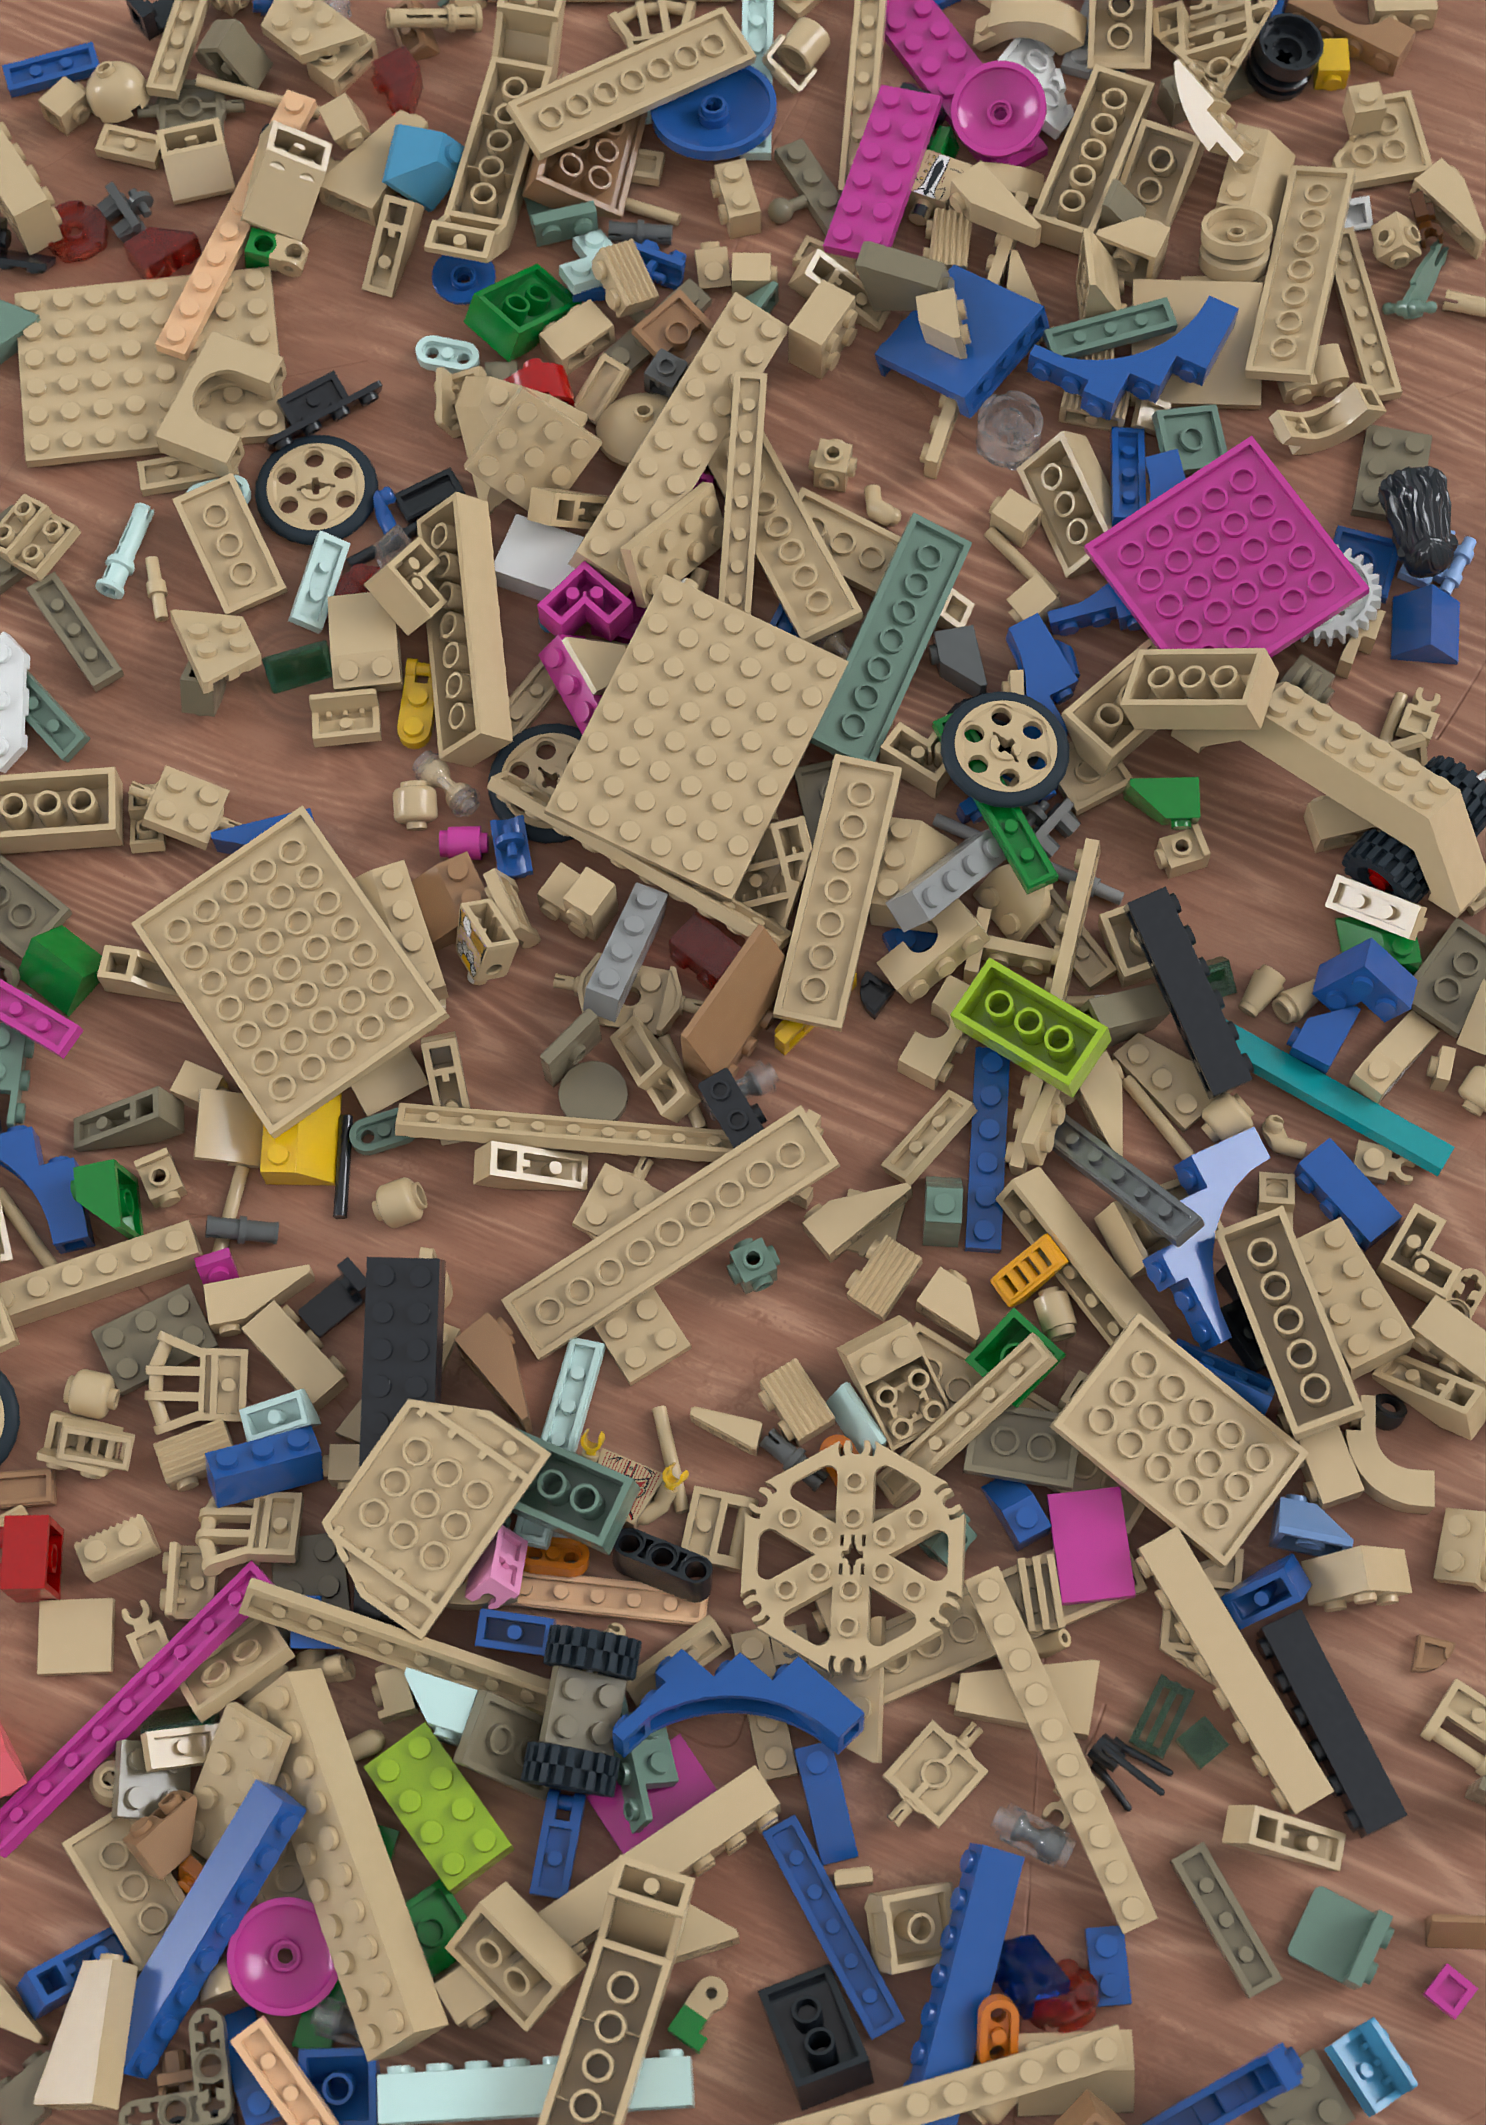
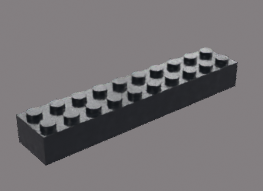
M367 1257L359 1468L408 1399L441 1404L445 1260L438 1258ZM354 1583V1613L407 1630L360 1597Z

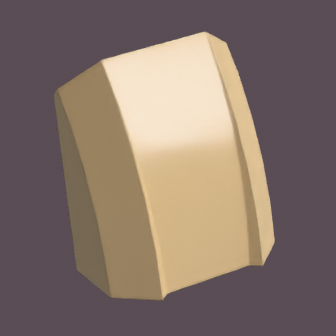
M952 1882L918 1885L868 1894L864 1908L867 1913L871 1944L870 1954L880 1972L893 1975L934 1966L939 1963L943 1949L940 1945L941 1935L945 1926L949 1925L952 1914L950 1900L955 1889Z

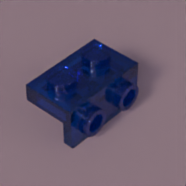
M1034 1934L1003 1941L993 1982L997 1983L1003 1993L1013 2001L1018 2013L1024 2020L1033 2017L1035 2001L1069 1993L1071 1981Z

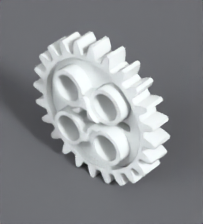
M1351 548L1344 553L1345 557L1370 588L1369 594L1340 612L1343 616L1335 615L1302 637L1301 642H1305L1310 636L1314 637V646H1317L1321 639H1326L1330 647L1332 646L1333 638L1338 637L1340 642L1345 644L1346 634L1349 633L1352 637L1358 638V627L1368 630L1369 620H1376V609L1381 607L1382 586L1378 585L1379 574H1372L1373 564L1363 565L1364 555L1361 554L1353 559Z

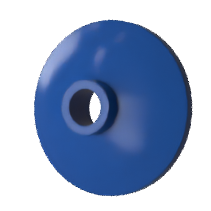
M442 255L432 269V283L437 294L444 300L457 305L470 304L475 292L494 284L496 279L492 261L483 263ZM463 280L469 281L467 283H460Z

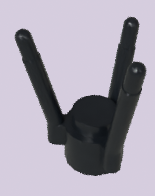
M1105 1733L1095 1743L1087 1756L1094 1761L1090 1768L1102 1778L1127 1812L1132 1810V1806L1108 1774L1107 1769L1113 1773L1121 1766L1148 1788L1163 1796L1165 1790L1125 1758L1129 1755L1169 1777L1173 1775V1771L1126 1745L1117 1736L1112 1739Z

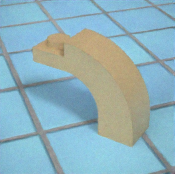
M995 0L991 2L990 13L976 20L973 46L982 52L1008 39L1030 38L1046 44L1061 56L1084 45L1087 18L1073 7L1058 0Z
M1353 382L1336 398L1319 408L1307 412L1276 410L1269 417L1278 441L1283 445H1288L1293 455H1305L1331 448L1350 439L1373 424L1387 411L1373 385Z
M1361 1395L1359 1399L1365 1416L1350 1421V1427L1355 1428V1430H1346L1343 1438L1365 1489L1364 1492L1375 1501L1391 1509L1406 1513L1429 1514L1435 1507V1471L1403 1468L1391 1462L1383 1454L1376 1438V1396Z

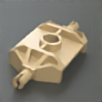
M599 952L580 976L575 978L558 973L555 974L553 988L574 990V995L579 998L582 1013L584 1012L583 1004L587 984L602 955ZM642 965L630 989V992H636L640 996L639 1002L633 1006L623 1004L616 1022L598 1016L599 1025L620 1028L635 1015L639 1017L653 1035L663 1036L670 1030L679 1015H683L684 1011L696 1014L704 1001L686 998V996L682 995L676 967L671 966L670 970Z

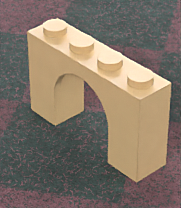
M212 330L208 340H204L198 349V358L193 367L190 366L186 370L183 385L179 393L173 394L169 403V411L164 420L161 419L157 423L154 436L157 440L159 451L163 454L220 476L230 473L234 475L245 454L241 436L204 422L197 415L201 402L208 394L225 387H238L274 400L287 372L283 357Z

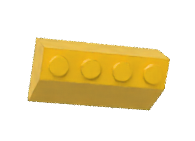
M342 1092L275 1139L263 1124L260 1173L266 1184L335 1186Z

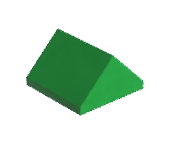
M61 925L31 938L18 969L20 980L69 1017L100 983L97 974L102 955Z

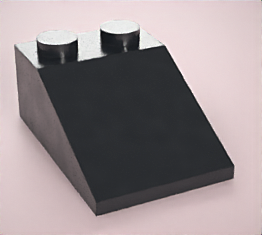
M829 1964L758 1991L787 2075L802 2111L874 2083L869 2057Z

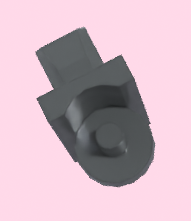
M113 181L106 185L105 188L109 195L97 206L109 222L121 214L124 215L122 220L112 226L117 237L124 244L133 240L138 235L144 242L152 237L139 217L142 214L144 218H147L152 214L150 208L153 205L154 199L148 191L138 192L137 189L133 188L128 192L130 198L127 199L124 193H120Z
M1068 798L1062 803H1056L1047 814L1044 812L1050 805L1043 799L1038 805L1032 803L1021 808L1029 825H1036L1033 828V832L1048 858H1051L1060 847L1049 835L1050 831L1055 828L1064 838H1067L1081 825L1076 816L1070 811L1074 804Z

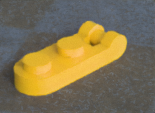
M407 658L397 733L405 747L420 749L426 746L431 739L435 718L430 663H421L418 659ZM427 676L428 684L417 683V677Z

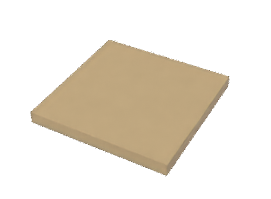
M1133 279L1132 306L1167 297L1178 326L1175 332L1131 343V355L1154 348L1178 334L1199 313L1209 296L1239 308L1235 326L1203 386L1185 382L1179 376L1172 374L1159 397L1160 400L1171 403V407L1185 408L1217 404L1218 409L1260 410L1262 380L1247 379L1245 377V367L1263 292V282ZM1131 393L1130 406H1135L1137 397Z

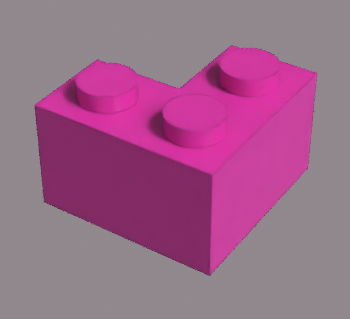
M585 561L537 604L539 622L555 637L558 634L573 635L581 626L588 622L611 642L634 621L633 602Z

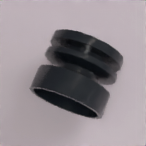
M1292 13L1276 14L1268 19L1259 32L1246 60L1245 74L1248 83L1257 93L1267 99L1284 101L1293 99L1301 94L1323 54L1324 41L1319 29L1305 17Z

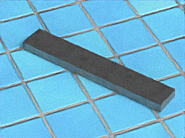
M1065 1114L1063 1124L1058 1125L1054 1135L1052 1151L1177 1248L1205 1226L1201 1216Z

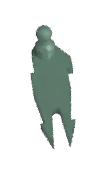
M1438 240L1430 246L1431 250L1416 269L1410 281L1411 285L1403 300H1399L1396 304L1387 302L1382 306V312L1385 315L1396 313L1399 317L1412 320L1421 317L1425 312L1432 314L1437 311V304L1434 301H1426L1434 288L1441 267L1445 264L1449 247H1443L1440 251L1442 244H1439Z

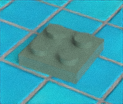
M1217 404L1156 410L1152 415L1160 453L1178 449L1185 475L1194 474L1227 452Z

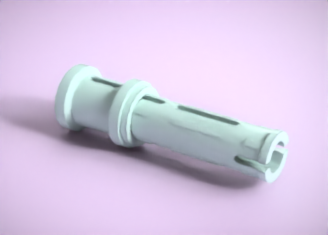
M135 504L117 549L106 559L107 568L102 579H98L95 584V588L104 596L112 599H122L125 593L123 589L128 576H131L135 570L133 562L135 555L155 514V511L146 504Z

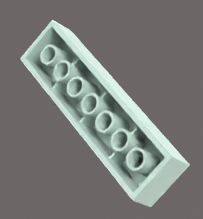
M683 2049L659 2050L660 2058L645 2057L628 2112L695 2108L693 2061L691 2056H684ZM559 2056L543 2057V2065H530V2060H527V2058L505 2059L504 2067L492 2068V2063L488 2061L465 2062V2069L453 2070V2065H449V2063L426 2064V2072H415V2067H410V2065L388 2066L387 2074L377 2075L378 2124L416 2125L540 2117Z

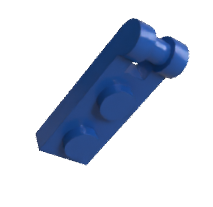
M549 1788L529 1892L530 1895L559 1899L569 1892L585 1811L586 1794L575 1793L574 1796L561 1794V1790ZM558 1809L571 1811L570 1820L556 1819Z

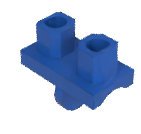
M648 239L644 240L641 244L635 242L653 283L655 282L673 290H676L683 284L687 257L685 253L675 250L670 254L659 251L660 247L656 242Z
M524 815L507 820H490L498 870L514 880L534 875Z

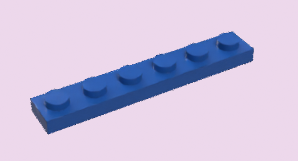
M987 1047L975 1048L972 1103L975 1105L977 1113L971 1120L965 1251L1000 1254L1003 1209L995 1199L1004 1189L1010 1060Z
M796 1815L762 1832L767 1845L871 2041L904 2023V2017Z

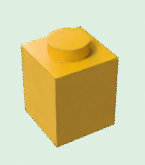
M1348 38L1323 39V54L1313 70L1314 90L1335 91L1346 89L1350 73Z

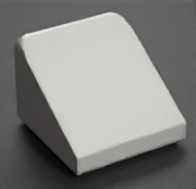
M1370 196L1352 198L1345 228L1354 227L1355 231L1370 229V226L1373 225Z

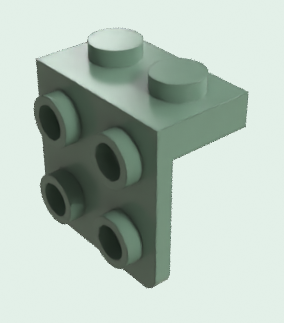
M524 197L537 247L570 240L573 237L599 230L594 201L552 209Z
M1319 1886L1314 1889L1287 1947V1953L1290 1957L1356 1990L1361 1988L1363 1983L1369 1985L1373 1980L1379 1965L1374 1962V1958L1379 1947L1383 1950L1387 1948L1394 1933V1928L1389 1926L1393 1916L1380 1909L1371 1912L1335 1892Z

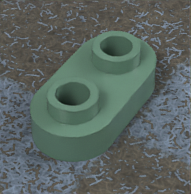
M398 1108L362 1118L352 1125L349 1132L353 1148L362 1155H374L408 1144L415 1138L395 1135ZM368 1134L375 1136L371 1143H364L362 1141L363 1137Z

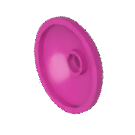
M1010 61L987 62L971 70L957 86L951 103L952 123L960 140L975 153L991 158L1011 156L1027 148L1037 138L1043 128L1047 111L1046 97L1039 80L1024 66ZM999 111L1007 113L1006 117L1002 120L995 118Z
M280 1897L260 1903L245 1914L237 1931L230 1938L227 1950V1967L231 1982L237 1993L246 2003L263 2013L275 2016H291L310 2010L326 1998L338 1980V1975L334 1968V1963L322 1933L314 1905L304 1899ZM283 1948L290 1949L293 1954L292 1960L287 1964L279 1962L277 1958L278 1952Z

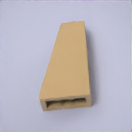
M402 110L395 113L325 175L319 191L321 203L376 227L385 194L395 197L398 193L382 182L395 125L403 124L429 129L428 122L417 114H409Z
M1098 1660L1043 1665L1076 1739L1086 1740L1089 1735L1100 1664ZM1003 1669L961 1673L959 1683H951L948 1705L955 1706L953 1716L1030 1730Z
M103 1953L100 1954V1960H83L37 2088L33 2105L56 2110H118L138 1966L124 1963L122 1955Z

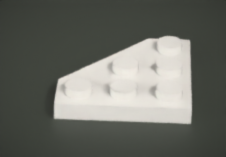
M1015 38L997 61H1010L1020 64L1030 70L1039 80L1047 103L1046 118L1041 130L1056 140L1072 120L1074 111L1072 105L1067 104L1064 92L1066 86L1060 68H1056L1053 61L1055 51L1046 44L1034 39Z
M4 631L0 634V772L6 773L28 748V736L25 735V716L29 715V689L26 688L27 670H30V655L10 634Z

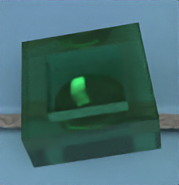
M1205 1715L1175 1740L1198 1770H1201L1229 1746Z

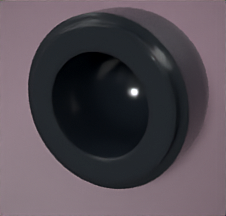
M1391 1394L1375 1395L1376 1427L1385 1431L1398 1428L1407 1414L1406 1405L1399 1398ZM1382 1404H1391L1396 1412L1385 1409Z

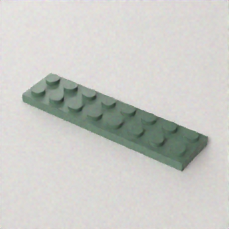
M916 513L910 516L845 659L849 661L848 666L810 743L834 755L839 754L873 762L876 761L880 752V746L885 741L972 542Z

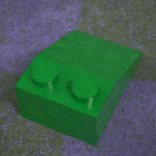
M536 263L475 292L464 323L500 356L510 362L535 348L540 343L539 333L542 332L545 326L551 322H557L566 316L571 308L578 304L582 305V302H573L571 292Z

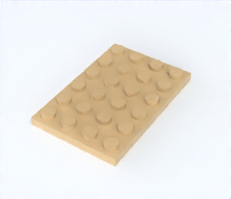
M1140 1313L1133 1316L1049 1426L1172 1528L1178 1526L1184 1538L1220 1568L1227 1566L1309 1454L1306 1449Z

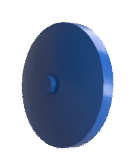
M749 65L650 110L651 122L658 138L668 148L678 154L699 160L729 159L751 151L768 137L777 117L776 94L767 77Z

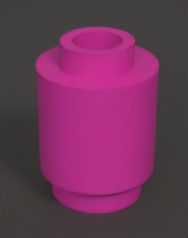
M481 826L448 827V830L439 831V852L441 858L448 857L450 859L467 851L471 860H482L483 853H489L488 833H482Z

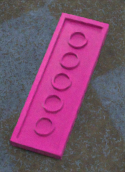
M886 85L880 86L823 244L825 253L858 259L864 241L892 247L942 106L941 96Z

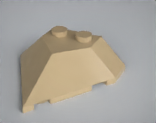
M1181 0L1153 9V33L1155 38L1180 60L1189 63L1194 60L1203 66L1207 71L1205 77L1209 81L1217 83L1225 91L1271 14L1277 0H1241L1190 16Z
M491 376L465 377L455 409L468 458L520 385ZM526 388L583 428L585 427L588 418L586 413L549 394ZM472 474L477 497L488 502L490 515L494 512L493 509L504 502L507 497Z
M804 816L769 824L733 897L736 901L786 929L812 852V844ZM741 935L746 941L749 937Z

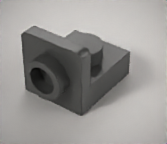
M659 349L644 372V391L670 398L687 369V362L664 349Z

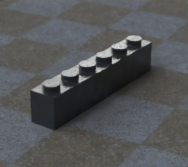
M1165 886L1128 902L1123 909L1208 1098L1212 1099L1252 1080L1250 1073L1254 1072L1252 1062L1247 1053L1241 1054L1236 1041L1239 1040L1237 1029L1231 1020L1227 1022L1221 1010L1225 1008L1223 998L1217 988L1212 990L1207 979L1211 975L1209 967L1203 957L1198 958L1192 946L1196 944L1195 936L1188 924L1185 926L1182 924L1178 913L1182 912L1176 895L1174 893L1169 894Z
M1299 1609L1261 1627L1257 1632L1259 1639L1256 1640V1646L1265 1661L1270 1659L1276 1671L1273 1674V1679L1282 1695L1288 1694L1294 1706L1290 1708L1295 1723L1300 1729L1305 1728L1311 1739L1308 1742V1747L1317 1763H1323L1329 1774L1326 1778L1334 1790L1332 1795L1335 1798L1340 1796L1346 1808L1343 1815L1350 1830L1353 1833L1358 1831L1362 1839L1406 1817L1407 1813L1302 1610Z

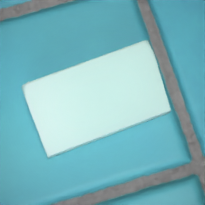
M846 1381L832 1394L826 1404L835 1416V1421L842 1432L853 1442L859 1454L864 1450V1441L869 1440L873 1448L872 1456H874L876 1450L875 1441L886 1447L887 1439L850 1382Z
M300 1389L239 1410L247 1442L310 1425L312 1427L321 1425L320 1418L305 1389Z

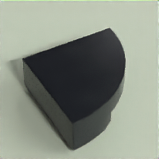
M866 971L861 981L860 998L865 1011L875 1020L894 995L895 989L869 971Z

